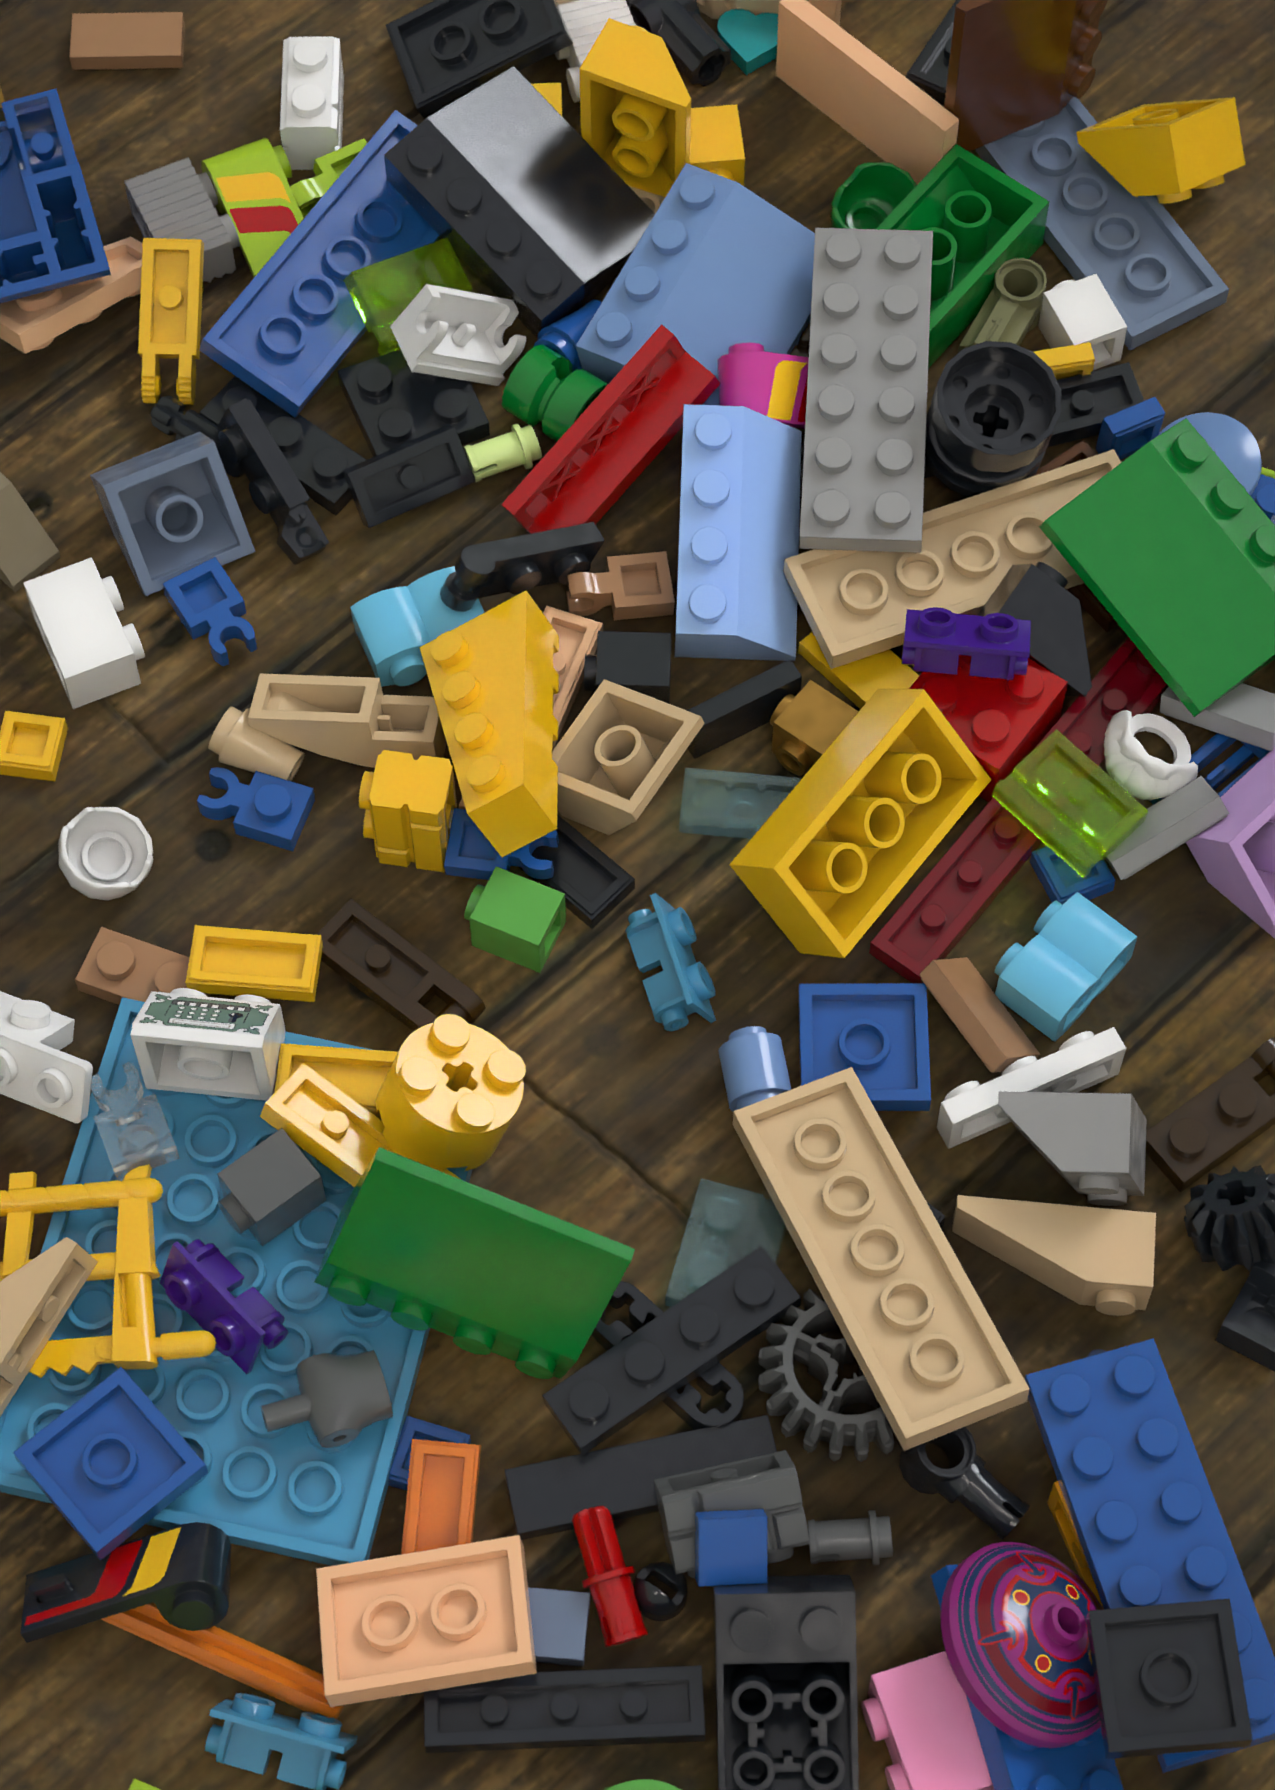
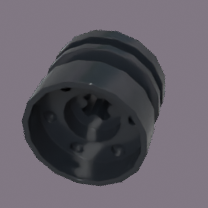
M985 341L962 349L946 363L926 416L925 459L931 472L947 488L967 497L1035 476L1062 413L1061 388L1052 369L1034 352L1011 342ZM982 432H986L990 434V436L987 437L985 435H982Z

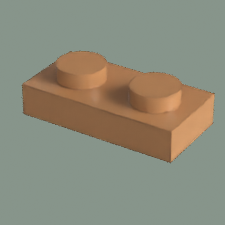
M101 927L75 978L78 991L120 1005L122 997L145 1002L151 991L170 993L174 989L187 988L186 976L190 957Z

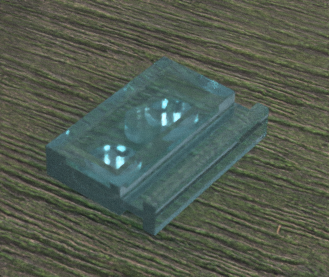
M701 1178L665 1296V1305L669 1307L674 1306L760 1246H763L775 1264H777L787 1227L773 1201L764 1199L763 1194Z

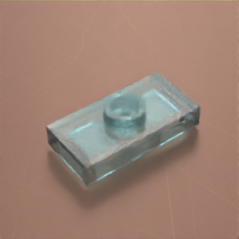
M685 768L679 832L751 839L802 778Z

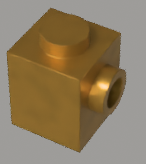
M809 680L796 697L788 694L774 710L770 720V724L773 726L772 753L776 755L778 761L788 771L796 775H806L859 711L812 680Z

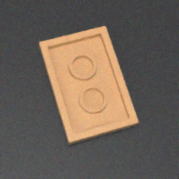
M520 1535L316 1568L324 1693L330 1707L537 1673L525 1554Z

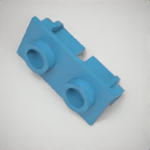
M654 893L650 897L655 912L652 913L649 909L633 912L628 917L630 925L625 930L638 969L642 973L660 965L663 971L642 980L654 1019L658 1023H663L666 1031H675L685 1027L689 1023L687 1016L694 1012H697L710 1023L715 1022L716 1018L709 1001L710 998L715 996V988L704 965L701 962L696 963L690 945L697 940L693 924L682 907L675 909L657 893Z
M236 1693L234 1700L225 1699L211 1708L209 1716L225 1720L223 1727L216 1724L212 1725L206 1740L205 1751L216 1754V1762L263 1775L266 1773L271 1751L274 1750L283 1753L276 1779L314 1790H326L327 1787L340 1789L345 1776L347 1762L337 1760V1753L344 1754L356 1744L358 1736L341 1732L342 1723L339 1720L312 1712L301 1713L300 1720L274 1712L276 1705L274 1702L263 1697L245 1693Z

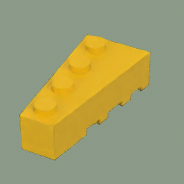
M526 590L419 647L466 812L501 857L557 829L558 766L552 759L553 741L558 740V721L553 715V695L559 693V674L553 667V654L559 652V635Z

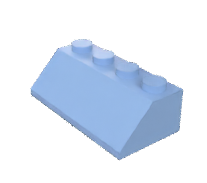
M684 404L675 657L775 661L796 660L797 599L783 569L784 560L799 553L802 431L744 406Z

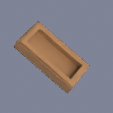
M183 12L72 14L70 42L72 70L183 68L185 36Z
M967 957L933 960L919 974L923 983L990 1072H1003L1009 1065L1027 1056H1035L1037 1058L1040 1055Z

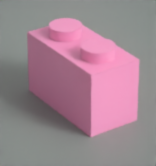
M946 1651L871 1675L868 1689L869 1699L861 1701V1706L873 1741L885 1739L894 1764L885 1767L890 1790H994L967 1696L951 1668Z

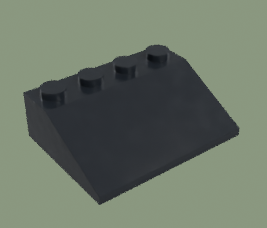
M514 66L427 117L384 154L386 177L389 183L499 298L514 301L519 311L517 318L537 339L538 333L542 328L581 309L619 275L655 215L643 200Z

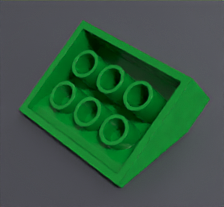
M1187 418L1149 441L1039 526L1193 717H1196L1275 660V525Z
M379 1147L339 1214L314 1283L327 1287L328 1293L333 1298L345 1304L364 1306L368 1303L391 1312L390 1316L396 1323L409 1329L424 1331L431 1328L452 1336L455 1345L470 1353L488 1355L492 1352L515 1361V1367L519 1371L531 1377L551 1379L554 1376L562 1379L581 1355L627 1270L635 1249Z

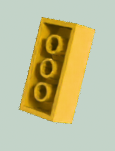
M878 689L729 865L799 953L845 958L991 781V778L924 689Z

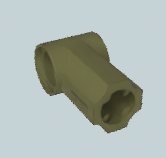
M1025 258L1011 259L1002 264L996 272L994 287L959 345L958 353L964 348L985 341L1011 342L1018 346L1022 344L1027 333L1034 330L1039 324L1043 294L1046 292V273L1039 264Z

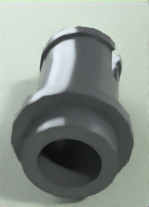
M870 1510L868 1511V1518L826 1521L808 1520L811 1565L818 1564V1562L872 1559V1565H880V1558L893 1557L890 1516L876 1517V1511Z

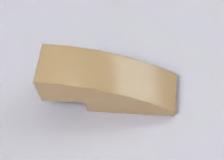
M260 673L248 715L250 727L280 741L322 756L375 768L377 757L383 750L411 753L413 760H418L421 755L443 758L447 743L434 697L383 695L380 678Z

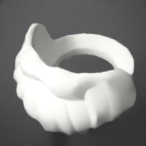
M1124 710L1115 714L1107 725L1104 740L1105 764L1107 772L1114 783L1113 788L1118 794L1137 797L1142 800L1148 799L1150 801L1166 798L1197 778L1198 765L1195 762L1189 763L1191 760L1189 742L1184 733L1174 723L1164 717L1150 713L1138 714L1132 717V712ZM1148 731L1162 737L1173 751V764L1166 763L1157 757L1147 754L1142 744L1134 735L1138 732Z

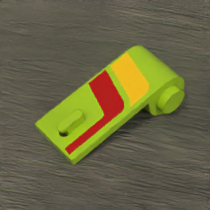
M267 138L254 141L201 162L202 172H206L210 177L217 195L218 204L215 206L221 215L228 214L232 219L239 237L241 250L253 278L304 219L287 181L288 178L292 177V170L287 155L281 145L272 147Z

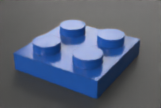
M924 983L799 984L800 1086L852 1067L876 1111L930 1110L931 1084L927 987Z
M122 1367L108 1376L13 1452L17 1462L99 1560H102L208 1473L206 1464Z

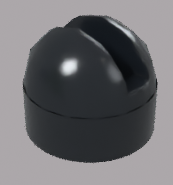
M666 1562L650 1563L639 1571L634 1580L633 1587L639 1610L648 1619L654 1621L670 1620L676 1617L685 1607L688 1595L687 1581L683 1573H675L672 1564ZM651 1576H655L675 1590L677 1594L671 1600L665 1593L646 1580Z

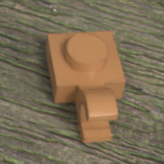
M666 551L609 556L606 560V572H577L567 575L569 591L566 592L569 613L588 616L600 611L605 606L611 605L614 620L674 614L675 600Z

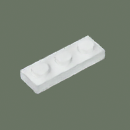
M1112 1027L1096 1035L1092 1031L1079 1033L1065 1041L1060 1046L1059 1051L1039 1060L1035 1056L1021 1058L1009 1065L1003 1071L1002 1076L982 1085L978 1081H970L950 1091L946 1095L945 1101L941 1102L937 1129L948 1149L1011 1122L998 1105V1091L1080 1092L1118 1075L1126 1047L1116 1029Z

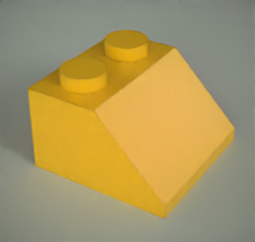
M1235 97L1140 105L1076 132L1078 144L1133 197L1157 195L1158 203L1160 204L1189 199L1192 197L1191 189H1203L1220 185L1225 182L1224 174L1245 165Z

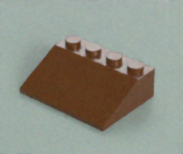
M961 0L955 7L944 108L959 118L956 144L970 152L1056 116L1073 97L1077 99L1083 97L1091 86L1096 74V69L1092 67L1093 54L1102 38V32L1098 30L1099 18L1108 0Z

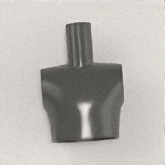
M374 1350L350 1355L322 1353L308 1357L296 1367L300 1395L261 1406L267 1432L309 1420L319 1444L325 1448L344 1445L354 1440L363 1428L374 1422L393 1417L390 1396Z

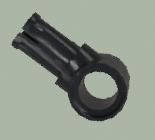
M966 1427L908 1450H902L900 1454L899 1467L903 1478L910 1487L921 1493H939L951 1504L957 1499L995 1531L1001 1540L1013 1530L1019 1522L1018 1518L1023 1517L1030 1507L1029 1504L1022 1502L983 1467L986 1461L976 1454L973 1436ZM926 1443L935 1444L945 1451L949 1459V1469H941L931 1463L925 1451Z

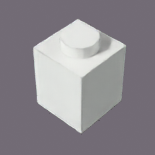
M1097 274L1077 281H1063L1055 285L1051 290L1044 292L1038 327L1050 348L1075 346L1090 342L1095 357L1093 370L1121 360L1127 325Z

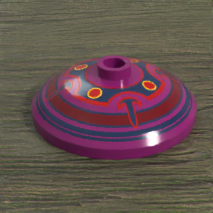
M994 1543L979 1549L965 1558L951 1574L944 1590L941 1604V1630L951 1668L974 1706L1004 1733L1019 1741L1038 1747L1058 1748L1072 1745L1088 1737L1101 1726L1086 1616L1088 1611L1103 1610V1607L1088 1585L1071 1568L1056 1557L1024 1543Z

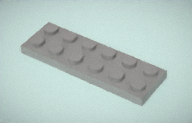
M815 228L800 549L921 553L933 231Z

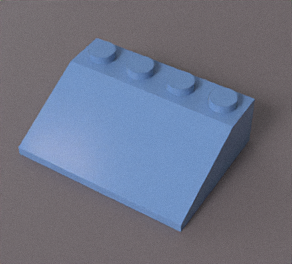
M686 163L576 344L582 369L609 384L661 324L676 336L689 355L714 374L717 379V359L728 354V348L732 345L758 343L764 346L765 352L789 355L794 346L798 344L801 335L811 321L815 233L738 182ZM719 386L702 405H719Z

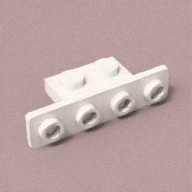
M0 991V1094L73 1123H79L87 1118L93 1072L92 1064L60 1051L73 1042L75 1019L51 1011L49 1006L42 1002L22 1000Z

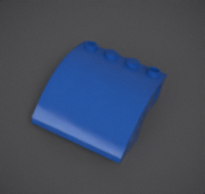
M57 88L2 102L1 105L6 121L0 122V304L111 275Z

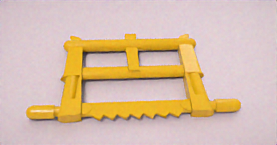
M149 1164L130 1170L122 1181L47 1186L46 1188L36 1187L37 1175L34 1171L10 1173L9 1190H0V1217L7 1216L3 1261L0 1262V1281L33 1260L29 1259L35 1214L118 1207L116 1252L90 1254L97 1261V1264L86 1280L114 1279L112 1335L48 1340L29 1371L35 1376L42 1378L50 1368L66 1377L74 1366L90 1375L98 1364L113 1363L118 1369L122 1367L123 1369L149 1370L158 1366L157 1357H162L163 1360L199 1358L209 1356L215 1350L216 1340L209 1331L196 1330L162 1333L161 1337H156L152 1280L159 1278L161 1275L156 1266L152 1203L157 1202L162 1197L163 1188L160 1181L150 1178L152 1167Z

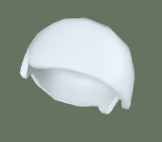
M118 807L84 808L66 826H63L59 837V867L71 887L88 898L112 900L125 896L134 891L144 881L153 864L152 838L139 818Z

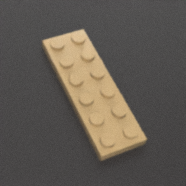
M1113 449L924 512L921 553L813 549L786 558L784 560L783 572L830 668L833 669L903 645L907 609L924 610L938 607L950 610L955 614L978 615L1012 565H1036L1037 562H1043L1057 570L1068 580V584L1064 589L1083 584V580L1039 526L1047 518L1118 466L1121 461L1115 450Z
M852 1067L733 1111V1126L904 1451L1027 1402L1030 1389Z

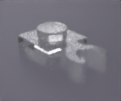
M131 1062L123 1064L127 1082L122 1088L118 1090L106 1089L99 1074L93 1075L91 1090L98 1107L104 1111V1113L93 1117L116 1179L120 1181L124 1179L130 1170L149 1164L153 1169L180 1158L156 1094L142 1098L144 1093L143 1085L137 1068Z

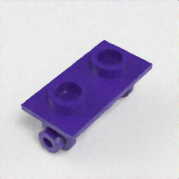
M938 607L924 610L907 609L902 664L914 665L913 671L915 672L923 671L957 675L959 655L971 656L969 676L1013 681L1014 674L1026 675L1030 655L1031 620L1016 619L1011 615L1003 613H992L986 616L955 614L950 610Z
M196 1239L184 1248L178 1241L172 1244L159 1284L165 1289L167 1296L177 1308L186 1311L204 1331H209L214 1335L216 1340L215 1348L221 1354L230 1357L247 1375L253 1369L262 1344L271 1350L286 1338L288 1330L282 1325L285 1317L254 1286L237 1297L230 1293L242 1285L244 1276L225 1258L213 1243L205 1245L200 1239Z

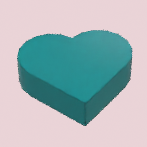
M732 9L720 16L717 22V35L731 50V59L746 75L777 57L778 14L761 13L754 15L744 9Z

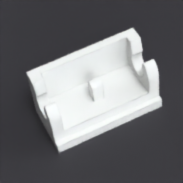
M426 284L390 326L411 372L499 386L505 379L503 373L521 354L526 343L525 336L516 334L509 339L506 346L503 344L504 331L513 324L519 313L513 300Z

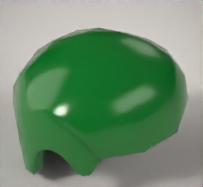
M866 162L858 165L835 192L830 205L832 208L830 213L832 228L876 229L917 184L909 172L890 162Z

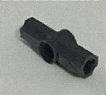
M626 0L636 26L642 27L648 32L663 38L675 66L691 84L699 83L703 87L719 79L722 71L731 63V50L700 17L696 0Z

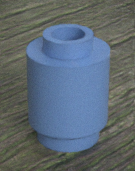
M759 1026L745 1027L732 1032L729 1035V1040L719 1048L718 1052L729 1108L732 1112L791 1090L782 1040L778 1035L767 1033L765 1028Z

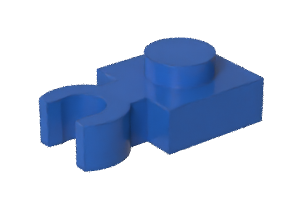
M216 557L162 583L166 598L192 639L195 640L209 632L208 638L211 653L218 664L221 666L229 664L228 653L224 643L230 639L242 640L250 652L257 650L255 632L252 625L240 617L246 614L245 602Z
M220 767L211 768L209 772L211 786L224 789L227 793L217 799L199 795L197 799L199 812L212 820H224L234 816L235 834L294 851L315 802L314 789L255 771L250 785L239 783L237 776L230 770Z
M454 808L444 861L446 875L489 880L496 866L509 872L511 866L522 867L523 871L533 878H552L554 873L552 861L536 859L532 856V852L539 846L558 847V833L554 830L524 847L501 857L468 816L466 809Z

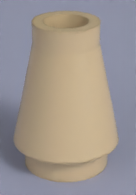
M231 706L219 721L210 739L208 749L219 755L220 763L253 773L258 771L292 781L303 762L305 753L291 744L250 727L248 722L249 708L242 712Z

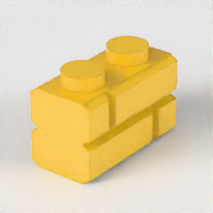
M383 750L377 757L374 772L365 771L361 781L359 808L366 809L363 825L364 838L374 839L376 857L379 858V862L382 864L408 867L411 862H414L416 869L445 872L444 861L454 808H457L453 765L446 758L421 755L418 760H413L411 753Z

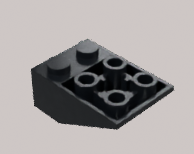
M850 1575L767 1576V1583L713 1586L718 1790H859L856 1598Z

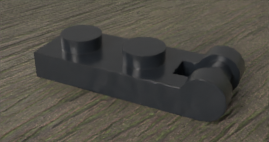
M590 522L469 545L462 550L455 562L456 572L449 574L441 587V600L450 609L465 612L472 608L477 598L507 592L520 594L526 590L529 591L533 587L557 582L567 585V575L577 572H589L591 562L605 540L595 523Z

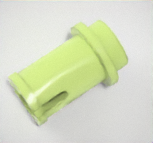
M517 423L511 425L512 431L471 446H464L463 449L476 482L524 465L526 469L533 468V461L542 459L540 445L533 427L528 425L521 428Z

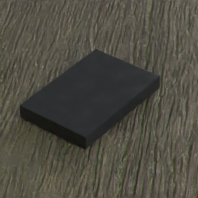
M434 0L386 25L416 108L424 119L514 66L520 71L573 44L556 0Z

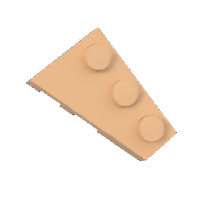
M128 237L103 246L111 275L1 303L0 338L24 354L40 350L50 345L55 337L76 325L95 320L103 310L126 297L139 295L141 292L142 243L132 237Z

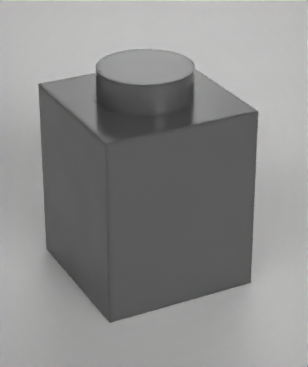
M283 1128L217 1173L224 1197L217 1203L223 1215L239 1234L249 1229L262 1246L326 1201L321 1175Z

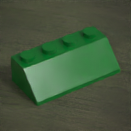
M957 144L950 149L876 228L881 230L933 231L928 369L978 315L994 287L996 272L1002 264L1015 258L1029 259L1043 244L1050 202Z

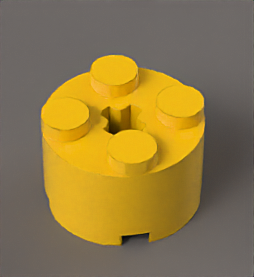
M454 1014L441 1015L435 1019L434 1023L415 1030L400 1047L376 1098V1114L378 1111L380 1112L385 1126L382 1134L387 1144L396 1154L445 1173L447 1168L466 1167L465 1171L478 1168L492 1156L521 1104L524 1089L523 1078L526 1073L522 1058L517 1053L509 1050L491 1033L468 1024L462 1017Z

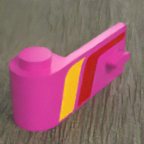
M739 343L730 346L728 354L717 359L718 381L720 382L719 405L744 406L793 428L805 429L809 357L765 352L764 346L758 343Z

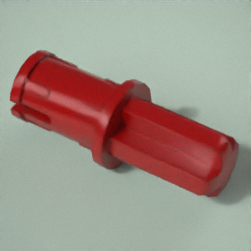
M595 1506L579 1511L573 1515L572 1522L588 1574V1579L583 1580L582 1585L583 1589L590 1588L599 1616L605 1647L623 1644L647 1636L648 1632L638 1607L631 1580V1575L636 1573L634 1566H625L609 1509L604 1506Z

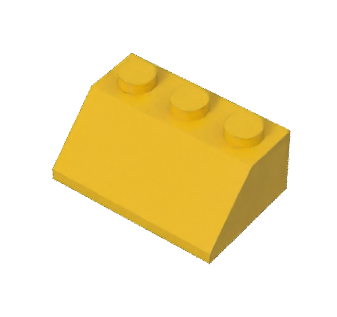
M609 18L579 68L581 137L628 186L666 197L686 163L690 164L691 97L662 37L652 34L642 27L630 26Z

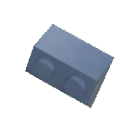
M201 432L194 433L90 475L110 528L144 596L164 589L162 583L214 557L217 558L222 566L255 552L215 442Z

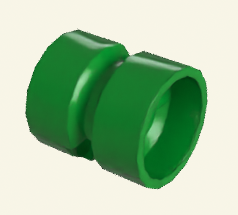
M543 344L536 345L521 358L510 374L502 396V408L532 427L542 422V432L557 442L608 384L584 369H578L573 372V364L568 359Z

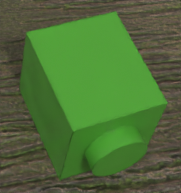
M496 866L486 886L478 884L474 888L465 909L464 918L470 921L472 946L541 973L566 923L565 893Z

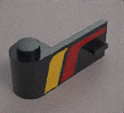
M200 1522L187 1523L120 1544L102 1560H99L92 1553L27 1574L20 1634L28 1643L153 1602L161 1615L171 1625L189 1631L209 1629L224 1619L229 1608L231 1544L229 1537L220 1528L211 1524Z

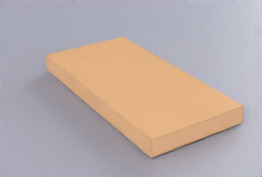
M781 0L779 2L776 76L885 162H890L909 172L918 185L957 143L959 118L808 1Z

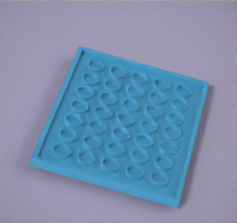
M122 997L90 1096L88 1117L82 1121L62 1185L122 1181L125 1175L136 1167L148 1164L152 1167L150 1178L160 1181L163 1188L162 1197L157 1202L152 1203L156 1266L161 1275L159 1278L152 1280L156 1337H161L162 1333L203 1330L186 1311L177 1308L171 1302L165 1289L159 1284L172 1244L178 1241L186 1248L196 1239H200L205 1245L213 1243L225 1258L244 1276L242 1285L230 1292L234 1297L239 1296L254 1286L285 1317L282 1325L288 1330L286 1338L277 1347L269 1350L264 1344L261 1345L253 1369L247 1375L230 1357L221 1354L216 1348L206 1357L163 1360L162 1357H157L158 1366L154 1369H124L206 1464L208 1473L148 1521L146 1525L169 1529L193 1522L208 1523L220 1528L229 1537L231 1544L330 1566L369 1560L389 1485L391 1466L408 1414L430 1328L424 1331L409 1329L396 1323L390 1316L391 1312L368 1303L364 1306L345 1304L333 1298L328 1293L327 1287L314 1283L339 1214L354 1187L297 1144L296 1146L321 1175L326 1201L264 1246L258 1242L249 1229L239 1234L231 1226L217 1203L224 1198L217 1173L278 1131L260 1118L266 1101L146 1089L130 1035L133 1021L145 1002ZM286 1032L284 1044L372 1050ZM466 1167L447 1168L461 1180L469 1183L472 1169L465 1171ZM118 1207L53 1212L41 1253L65 1237L78 1243L89 1254L116 1252ZM114 1279L85 1281L49 1340L112 1335ZM371 1350L375 1351L390 1396L393 1411L392 1418L372 1423L363 1428L354 1440L333 1448L321 1447L309 1420L267 1432L261 1406L300 1395L296 1367L301 1361L322 1353L350 1355ZM113 1363L98 1364L90 1375L75 1366L66 1377L50 1368L42 1378L28 1372L0 1417V1492L52 1503L17 1462L13 1452L114 1373L118 1368Z

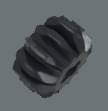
M1234 1165L1230 1173L1222 1176L1208 1173L1207 1184L1190 1188L1191 1200L1184 1206L1186 1212L1184 1222L1188 1237L1192 1238L1194 1248L1199 1253L1202 1262L1217 1261L1222 1271L1229 1270L1236 1264L1244 1265L1250 1271L1253 1263L1259 1261L1275 1263L1274 1173L1266 1175L1261 1165L1255 1166L1247 1172L1239 1171Z

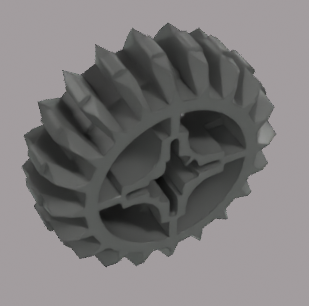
M809 1288L803 1296L804 1310L791 1305L785 1317L782 1318L785 1325L772 1323L767 1329L766 1339L772 1346L760 1349L758 1363L767 1371L759 1375V1390L773 1394L766 1401V1411L769 1416L786 1415L781 1427V1432L785 1437L793 1436L801 1430L806 1431L803 1449L807 1453L813 1452L821 1440L830 1443L828 1454L833 1462L840 1459L843 1446H853L854 1456L858 1461L862 1462L868 1458L869 1442L873 1441L878 1449L887 1455L894 1448V1431L881 1407L863 1414H841L846 1407L854 1403H865L875 1408L880 1404L859 1365L858 1376L853 1371V1378H844L836 1391L838 1366L843 1371L844 1364L852 1365L855 1357L845 1338L834 1340L821 1335L840 1328L826 1301H823L816 1292ZM795 1360L808 1366V1374L814 1376L822 1383L824 1388L822 1399L818 1405L801 1389L793 1369Z

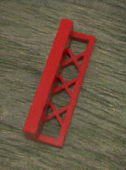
M661 324L501 505L530 534L594 522L596 525L683 427L684 404L702 405L718 388L720 382L714 374L689 355L676 336Z

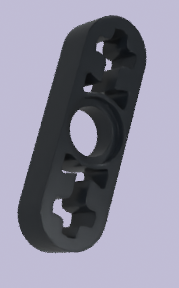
M623 1281L619 1282L608 1303L615 1309L621 1308L624 1304L630 1306L629 1321L637 1330L663 1313L638 1288ZM605 1310L592 1332L595 1340L607 1351L633 1334L621 1321L616 1320L609 1326L605 1324ZM718 1362L697 1377V1385L712 1397L720 1391L726 1393L725 1413L722 1414L714 1408L706 1414L700 1411L702 1397L689 1383L686 1384L681 1394L676 1391L663 1400L693 1430L706 1427L719 1428L731 1422L740 1421L743 1412L744 1395L739 1381Z

